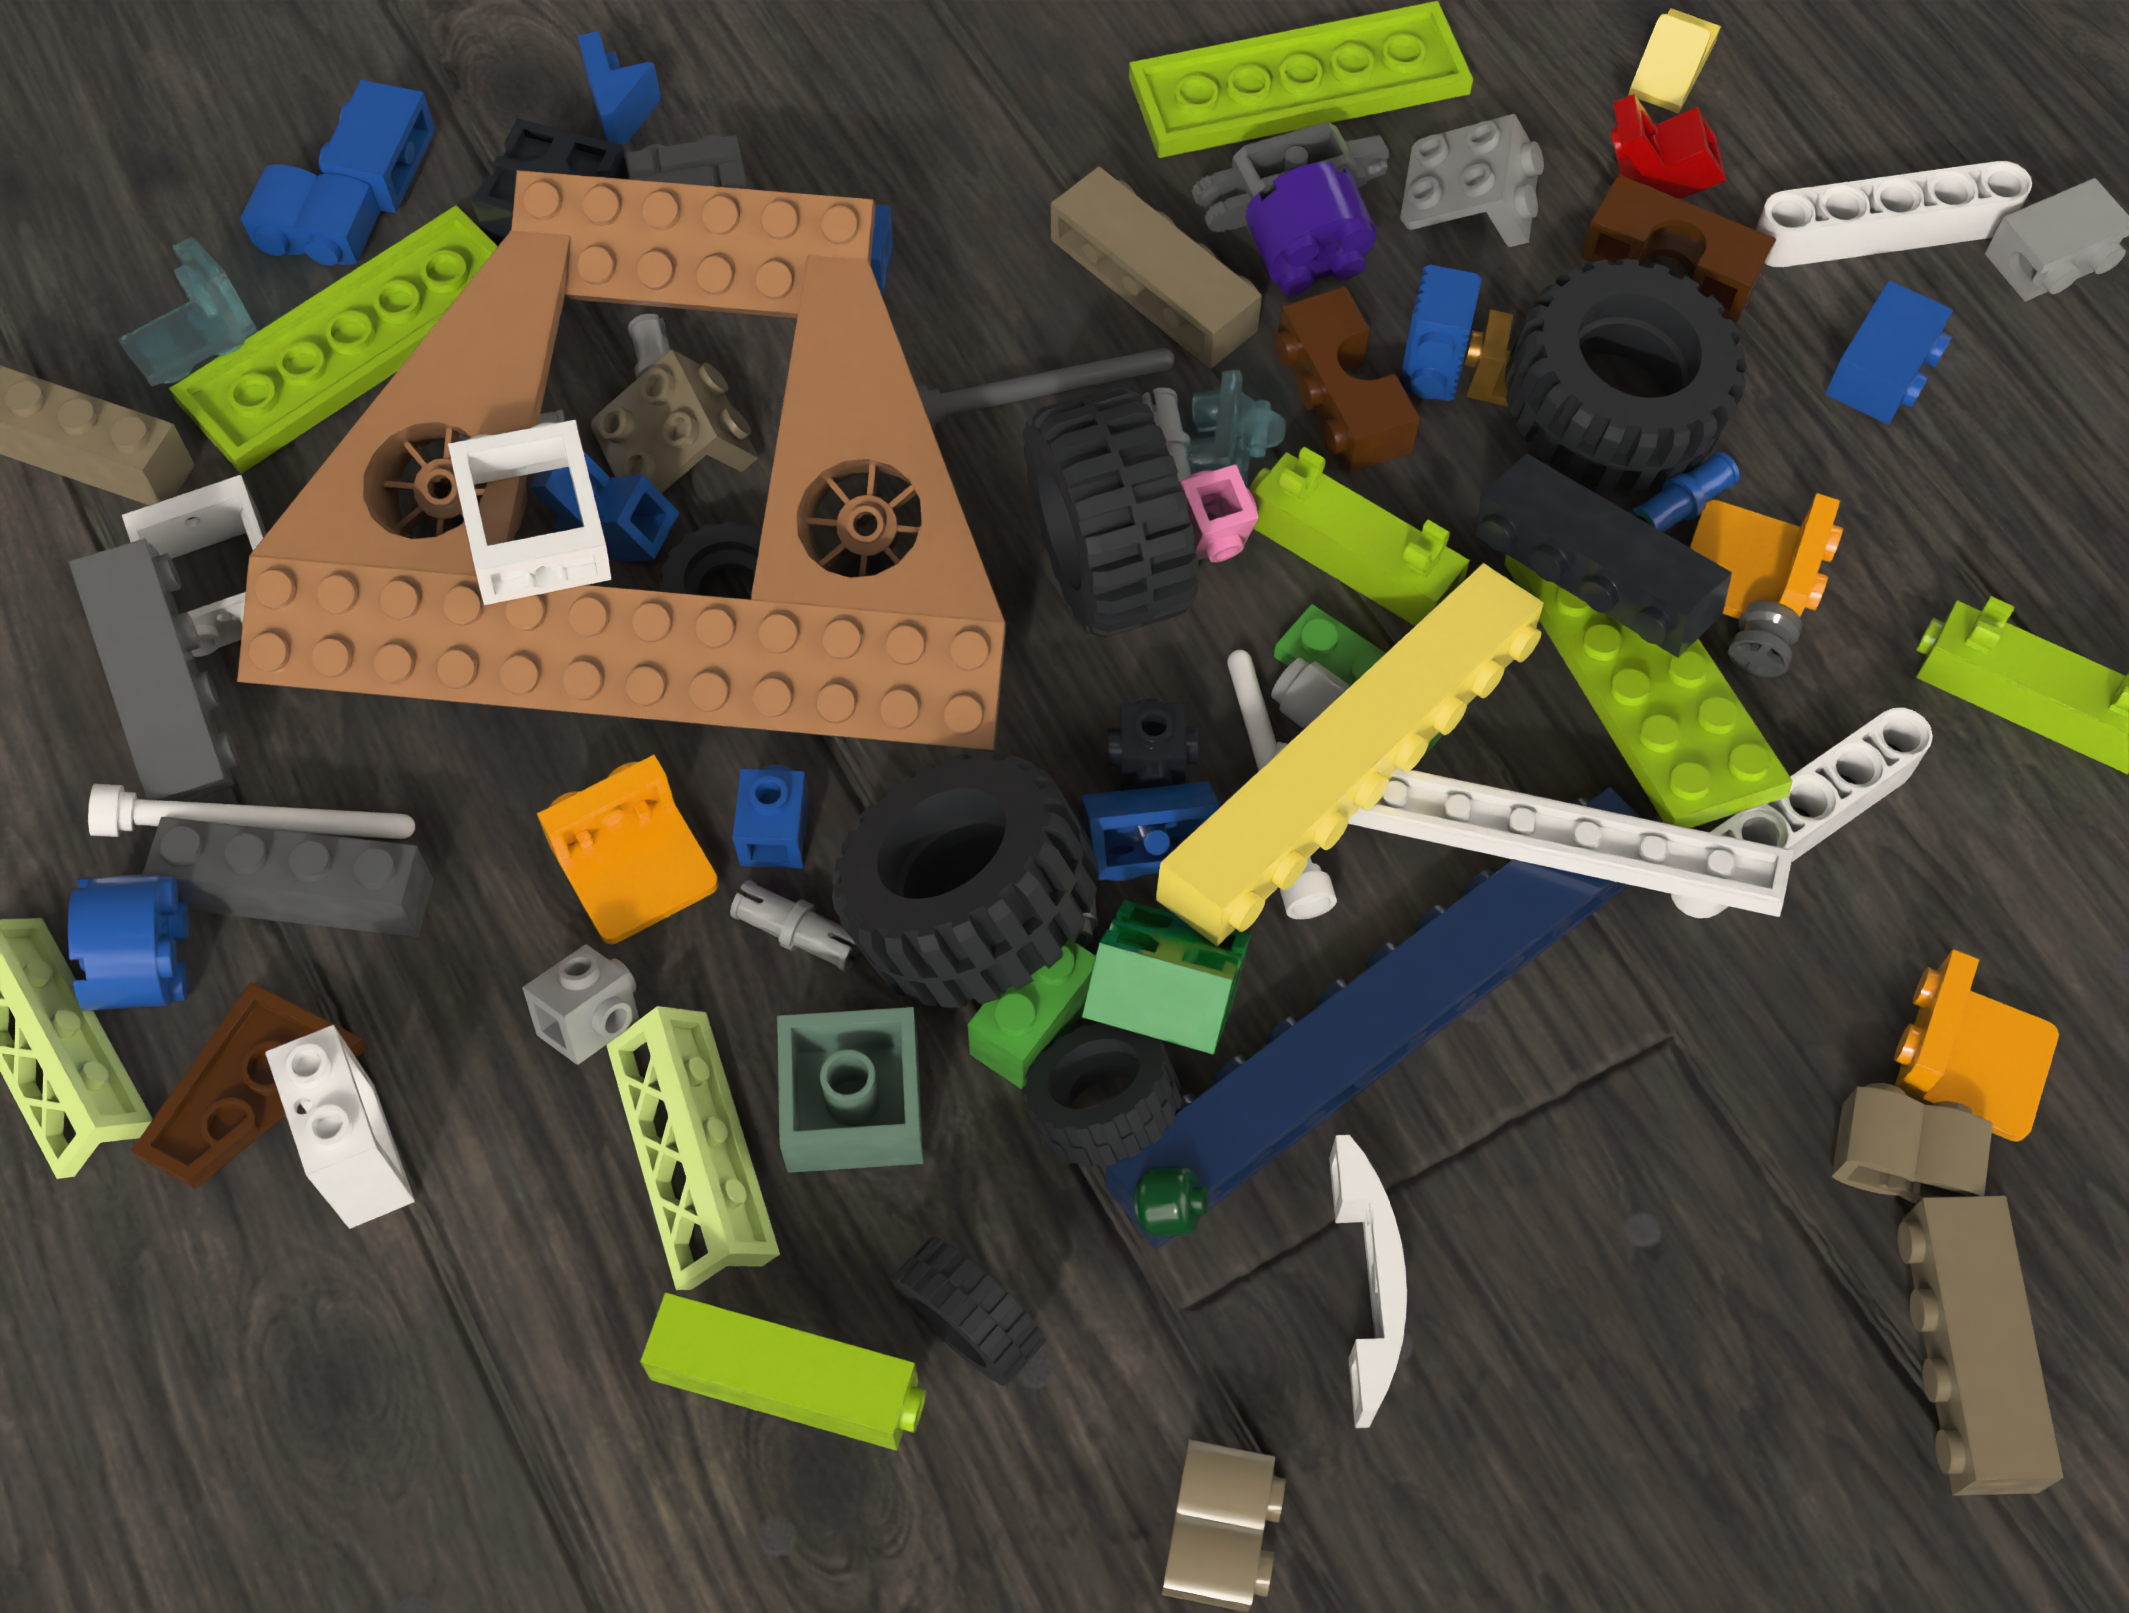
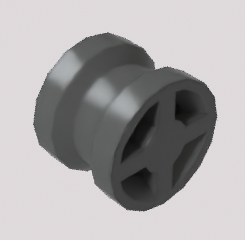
M1771 601L1749 603L1743 608L1738 625L1741 632H1738L1730 643L1728 650L1730 660L1738 668L1749 674L1760 677L1780 676L1788 671L1793 655L1790 646L1794 645L1799 639L1803 626L1802 621L1793 610L1782 604Z

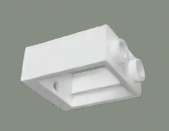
M575 420L561 423H541L529 429L497 435H477L465 441L448 444L484 605L612 580L606 543ZM569 467L583 527L487 546L474 485Z
M241 475L122 515L130 542L145 538L160 555L169 553L171 558L247 533L251 547L254 550L267 534L259 510ZM246 592L188 612L195 625L201 648L192 650L193 657L211 654L219 647L241 640Z
M329 1026L266 1051L265 1053L306 1176L348 1228L351 1229L415 1202L375 1086L335 1026ZM300 1104L306 1110V1114L297 1113V1107Z

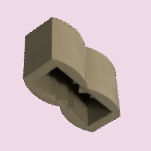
M1872 1083L1865 1087L1857 1086L1842 1104L1832 1178L1865 1191L1900 1196L1915 1204L1922 1198L1984 1196L1993 1123L1974 1115L1969 1107L1960 1103L1942 1101L1932 1105H1924L1906 1096V1093L1901 1088L1891 1084Z
M1189 1439L1162 1595L1247 1613L1252 1605L1253 1594L1267 1597L1274 1552L1261 1549L1265 1520L1279 1523L1286 1478L1273 1476L1275 1456Z

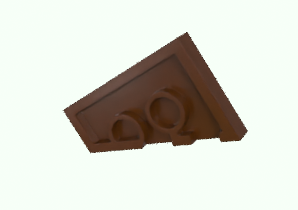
M250 982L131 1149V1152L140 1161L193 1189L198 1188L286 1116L265 1052L334 1024ZM334 1025L356 1058L368 1049L362 1038Z

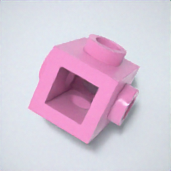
M1231 465L1215 471H1200L1181 480L1180 486L1185 492L1189 520L1193 525L1195 536L1194 550L1198 560L1209 557L1210 562H1221L1240 553L1244 549V545L1259 517L1254 497L1245 486L1237 465Z

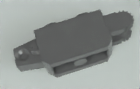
M1324 122L1244 145L1233 156L1232 168L1213 173L1211 176L1207 175L1205 178L1201 177V180L1196 181V185L1192 186L1193 190L1191 192L1196 204H1199L1200 207L1210 206L1209 211H1206L1207 215L1204 217L1212 232L1217 231L1219 233L1246 226L1248 232L1252 235L1245 218L1247 207L1258 193L1263 201L1276 191L1273 180L1282 174L1311 163L1332 162L1337 171L1343 172L1344 167L1347 168L1357 188H1360L1367 184V181L1386 173L1389 150L1380 135L1344 141L1335 125Z

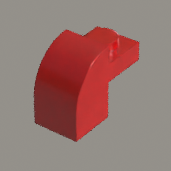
M1635 94L1613 103L1617 126L1611 129V138L1615 147L1619 174L1621 176L1646 184L1653 189L1678 199L1693 195L1726 181L1718 138L1698 107L1655 125Z

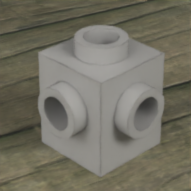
M587 944L522 987L536 1035L577 1065L620 1036L640 1019L633 992L636 991V983L628 968L615 958L607 959Z

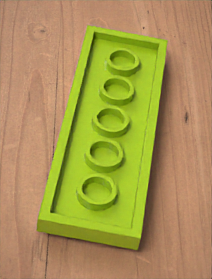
M1438 1L1129 62V80L1158 158L1299 130L1324 122L1333 123L1470 95L1473 77Z
M455 205L173 385L169 390L176 403L242 474L396 373L498 246Z
M1506 554L1505 566L1517 585L1544 602L1539 621L1664 823L1693 828L1789 796L1793 780L1699 639L1677 658L1659 646L1646 642L1636 632L1606 614L1593 610L1586 602L1555 583L1542 579L1535 571Z

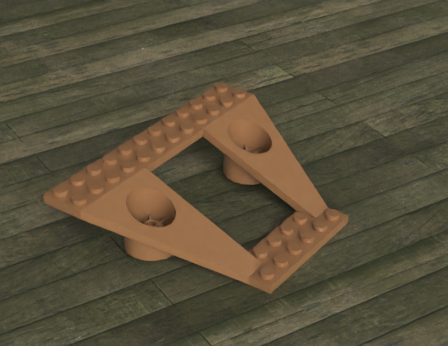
M517 171L512 230L249 555L237 682L995 751L1006 622L870 265L876 209L874 200ZM565 295L571 300L797 318L751 600L583 585L484 605L448 444L459 442L460 436L471 438L483 434L497 435L529 429L538 424ZM439 438H445L443 459H435L430 462L420 449ZM414 457L422 467L421 470L417 473L414 483L401 482L404 468ZM869 472L867 495L857 496L850 500L837 485V483L854 474ZM878 472L899 477L910 485L890 503H886L883 499L876 497ZM527 475L487 482L486 488L483 487L482 483L474 485L487 546L514 541L515 534L520 529L528 502L526 489ZM833 489L845 503L839 512L838 519L815 518L820 502ZM398 491L414 492V498L418 507L403 519L400 514ZM917 494L921 505V526L898 525L895 512ZM426 517L437 518L436 537L417 539L411 534L410 531ZM869 517H876L878 525L873 534L862 536L858 533L859 526L867 525ZM452 519L463 522L460 526L451 530ZM813 527L837 529V534L842 543L821 560L815 550ZM899 535L917 536L914 546L900 560L892 551L897 545ZM849 550L853 554L861 556L859 577L850 578L827 571L831 565ZM888 555L894 562V566L876 575L869 576L871 558Z

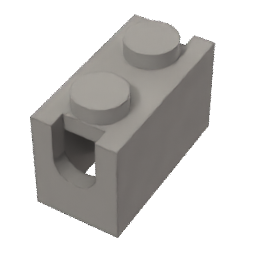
M2093 178L2004 216L1985 255L2025 302L2048 291L2051 294H2056L2069 287L2076 279L2094 271L2096 274L2105 273L2122 260L2126 250L2120 245V242L2123 238L2129 236V215L2100 182Z

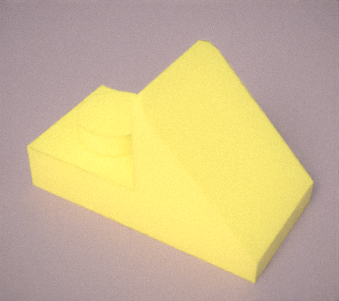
M1670 8L1668 14H1661L1628 95L1635 94L1642 101L1679 114L1716 43L1721 26Z

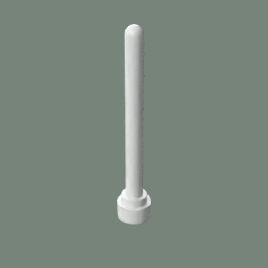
M1236 650L1229 655L1227 663L1258 771H1260L1272 760L1277 743L1251 656L1244 650ZM1311 857L1307 859L1306 867L1298 880L1285 891L1280 889L1286 913L1293 919H1309L1320 916L1331 910L1337 902L1330 876L1322 872L1319 865L1312 863Z
M110 784L93 785L88 813L90 835L120 837L122 831H134L136 825L158 826L161 817L319 835L406 839L415 830L414 820L406 814L137 799L136 792H124L123 785Z

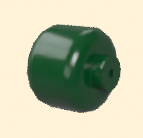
M1187 1166L1151 1167L1144 1171L1136 1183L1134 1194L1136 1218L1138 1223L1151 1236H1185L1192 1234L1199 1224L1200 1215L1206 1214L1208 1211L1207 1188L1199 1186L1196 1174Z

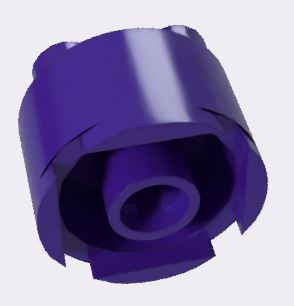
M1316 162L1297 167L1273 180L1276 191L1262 201L1258 193L1249 203L1245 214L1246 222L1272 281L1280 286L1284 295H1299L1308 290L1313 285L1314 280L1332 275L1338 280H1347L1355 277L1365 269L1367 263L1364 256L1373 246L1377 231L1354 179L1347 168L1344 167L1343 172L1337 171L1332 162Z

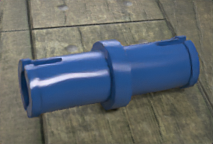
M1715 452L1705 462L1688 473H1677L1667 479L1659 493L1642 505L1636 506L1629 513L1664 532L1682 519L1689 521L1699 516L1706 508L1708 501L1726 488H1731L1738 483L1740 478L1739 469L1729 455L1724 452Z

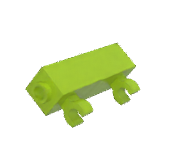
M1303 447L1301 449L1299 459L1286 452L1272 470L1265 467L1257 474L1249 488L1254 497L1259 517L1253 529L1412 625L1416 626L1465 580L1470 560L1446 546L1450 535L1449 531L1430 520L1425 522L1422 532L1323 474L1325 458L1308 448Z
M1990 596L1982 611L1957 600L1944 622L1934 617L1932 618L1916 651L1926 655L1916 676L1917 679L2128 775L2129 671L2125 676L2007 623L2006 621L2015 607Z
M666 1292L640 1361L652 1381L895 1451L898 1449L903 1430L912 1433L916 1431L926 1398V1389L917 1387L919 1381L914 1362Z

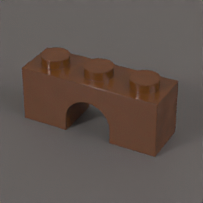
M1618 174L1591 221L1581 258L1590 262L1607 259L1609 265H1615L1617 260L1622 258L1639 260V266L1652 257L1667 256L1675 258L1689 268L1693 276L1692 280L1699 284L1698 291L1706 298L1713 295L1723 306L1724 312L1722 317L1738 322L1764 273L1776 238Z
M1346 286L1282 306L1279 332L1274 335V345L1282 365H1290L1298 379V391L1304 406L1308 410L1314 409L1321 421L1322 435L1327 449L1332 455L1338 454L1348 473L1351 474L1413 453L1420 417L1395 373L1375 380H1361L1345 372L1364 365L1370 328Z

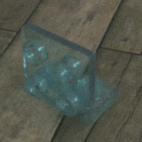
M193 237L172 246L182 265L174 269L173 272L191 301L118 339L124 352L151 386L181 380L192 371L193 365L212 355H226L237 350L244 344L246 337L258 331L225 271Z

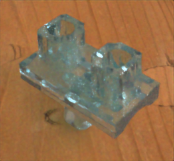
M1240 370L1225 371L1222 373L1221 389L1194 393L1192 413L1198 431H1216L1215 437L1191 439L1190 445H1187L1186 460L1192 474L1205 470L1215 471L1236 464L1247 487L1250 456L1255 458L1264 457L1267 448L1280 444L1285 438L1286 423L1281 415L1271 411V403L1269 401L1257 400L1254 402L1252 398L1242 392L1243 376Z

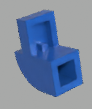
M583 451L608 558L620 562L655 560L680 512L643 474L610 478ZM569 467L538 472L528 488L558 516L552 528L556 532L583 527Z

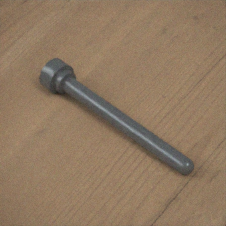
M1158 348L940 393L938 388L928 390L926 385L916 387L932 429L935 431L936 424L945 423V416L1166 371L1174 365L1175 356L1168 348Z

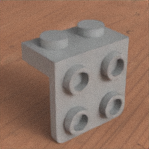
M1515 114L1419 139L1413 144L1411 149L1400 216L1401 221L1407 229L1413 230L1486 212L1507 247L1529 243L1532 218L1536 217L1538 213V200L1536 196L1538 175L1543 173L1544 169L1540 146L1536 141H1530Z

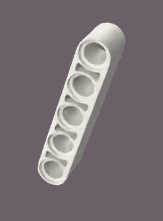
M1995 161L1785 190L1774 193L1767 199L1756 230L1776 238L1767 265L1772 267H1788L1993 238L2003 217L2021 210L2030 193L2032 181L2027 171L2018 164L2008 161Z
M1907 708L1887 710L1790 776L1793 782L1788 797L1739 812L1709 833L1794 850L1791 861L1793 862L1904 784L1931 746L1933 738L1931 727L1926 719L1916 711ZM1888 744L1896 746L1902 752L1894 750ZM1840 775L1851 778L1856 784L1845 781ZM1792 807L1803 809L1810 817L1799 815ZM1671 894V898L1677 908L1686 915L1695 918H1710L1729 907Z

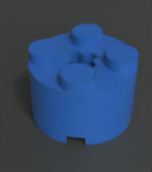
M164 873L85 877L76 880L80 888L72 889L70 896L68 946L70 960H79L81 969L86 973L87 980H73L75 995L82 1010L169 1006L173 1001L187 1000L188 972L184 961L177 962L176 941L188 940L189 912L186 901H178V888L174 875L163 876Z

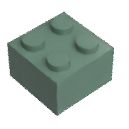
M914 1007L777 1016L780 1148L787 1172L923 1164L918 1037Z

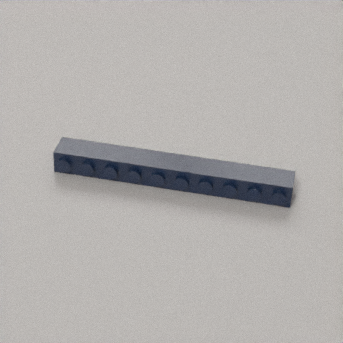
M1610 787L1591 801L1583 796L1572 803L1640 818ZM1511 859L1512 861L1497 872L1491 867L1483 870L1467 884L1463 890V898L1449 908L1444 904H1439L1427 912L1414 928L1416 933L1400 945L1393 940L1379 948L1365 964L1367 969L1350 983L1345 978H1341L1331 984L1316 1000V1009L1300 1021L1295 1016H1291L1278 1024L1266 1037L1265 1043L1267 1045L1255 1055L1247 1059L1244 1054H1241L1230 1060L1215 1075L1213 1081L1216 1084L1199 1097L1195 1098L1192 1093L1181 1097L1180 1109H1177L1175 1112L1176 1119L1170 1128L1167 1127L1161 1134L1162 1138L1154 1145H1148L1141 1150V1154L1131 1159L1127 1157L1117 1161V1164L1107 1166L1106 1190L1153 1247L1158 1250L1175 1236H1151L1137 1221L1134 1207L1135 1187L1138 1179L1141 1178L1146 1169L1162 1166H1187L1191 1168L1197 1176L1199 1186L1207 1188L1208 1210H1210L1626 889L1629 884Z

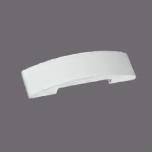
M1336 1135L1329 1157L1335 1223L1363 1222L1374 1339H1356L1348 1359L1355 1428H1369L1389 1389L1403 1343L1407 1306L1406 1268L1396 1219L1376 1171L1350 1135Z

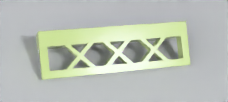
M0 919V1072L57 1179L75 1177L100 1143L140 1138L153 1119L94 1011H84L79 1006L73 986V980L76 979L43 919ZM9 1008L16 1019L15 1043L8 1032ZM36 1059L43 1070L42 1094L35 1083ZM64 1111L76 1132L69 1145L63 1135Z
M657 1006L606 1046L676 1290H692L726 1266L762 1267L779 1256L780 1252L707 1013ZM647 1042L651 1057L645 1078L640 1077L633 1051ZM659 1099L664 1101L668 1114L663 1138L657 1136L653 1123ZM677 1161L682 1163L686 1175L681 1200L675 1198L671 1185ZM696 1223L701 1226L708 1253L694 1262L689 1242L694 1224Z

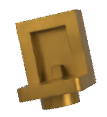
M1490 309L1482 332L1471 331L1463 365L1472 367L1466 397L1508 406L1506 400L1508 388L1504 381L1506 367L1511 358V351H1507L1513 314Z

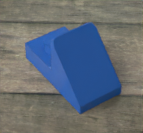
M599 31L578 35L587 79L605 140L621 144L623 148L660 102L661 96L655 65L652 62H645L620 68L616 52L605 53Z

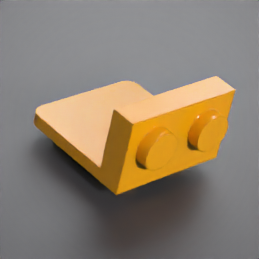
M1816 493L1801 527L1719 500L1708 501L1706 508L1701 513L1690 548L1732 572L1723 614L1740 619L1743 608L1749 603L1756 601H1771L1782 604L1793 610L1799 617L1804 608L1815 611L1828 580L1827 575L1818 573L1821 561L1829 563L1832 561L1843 532L1842 527L1833 525L1840 500Z
M655 755L640 762L623 764L613 770L608 778L582 791L565 793L555 799L549 808L537 813L553 854L601 939L607 944H617L713 894L718 888L717 875L677 809L666 773Z
M1953 949L1937 970L1927 967L1917 985L1913 1004L1920 1008L1915 1024H1908L1896 1049L1894 1061L1901 1063L1895 1086L1901 1088L1906 1093V1096L1924 1105H1932L1942 1101L1963 1104L1969 1107L1974 1115L1993 1123V1134L2010 1141H2021L2031 1132L2058 1041V1029L2049 1021L1970 991L1980 959Z

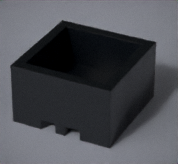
M517 118L504 142L506 148L504 156L497 155L493 162L494 174L485 177L472 203L480 229L499 246L512 230L517 171L629 180L622 145Z

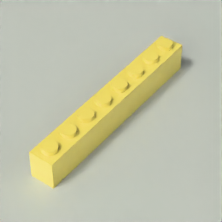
M1483 563L1160 863L1156 901L1216 946L1235 929L1240 932L1248 929L1263 910L1265 900L1278 887L1283 891L1289 889L1303 873L1307 859L1317 849L1321 847L1324 850H1328L1335 845L1346 830L1349 819L1358 811L1359 807L1368 811L1378 803L1388 787L1391 775L1398 768L1405 773L1411 771L1421 760L1427 750L1428 742L1439 732L1443 735L1449 734L1462 719L1467 705L1477 695L1481 698L1487 697L1500 682L1505 668L1514 659L1521 663L1532 653L1541 637V631L1537 629V624L1544 602Z

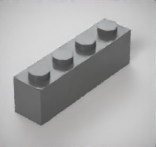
M144 538L68 561L146 800L189 802L236 787L230 769L240 766L239 758L228 731L218 733L211 712L212 709L220 707L218 694L207 671L198 673L192 650L201 648L200 640L189 613L179 614L172 591L181 589V583L169 553L160 555Z
M169 817L160 818L143 874L164 873L163 876L174 875L178 888V901H186L188 911L419 937L434 882V878L417 845Z

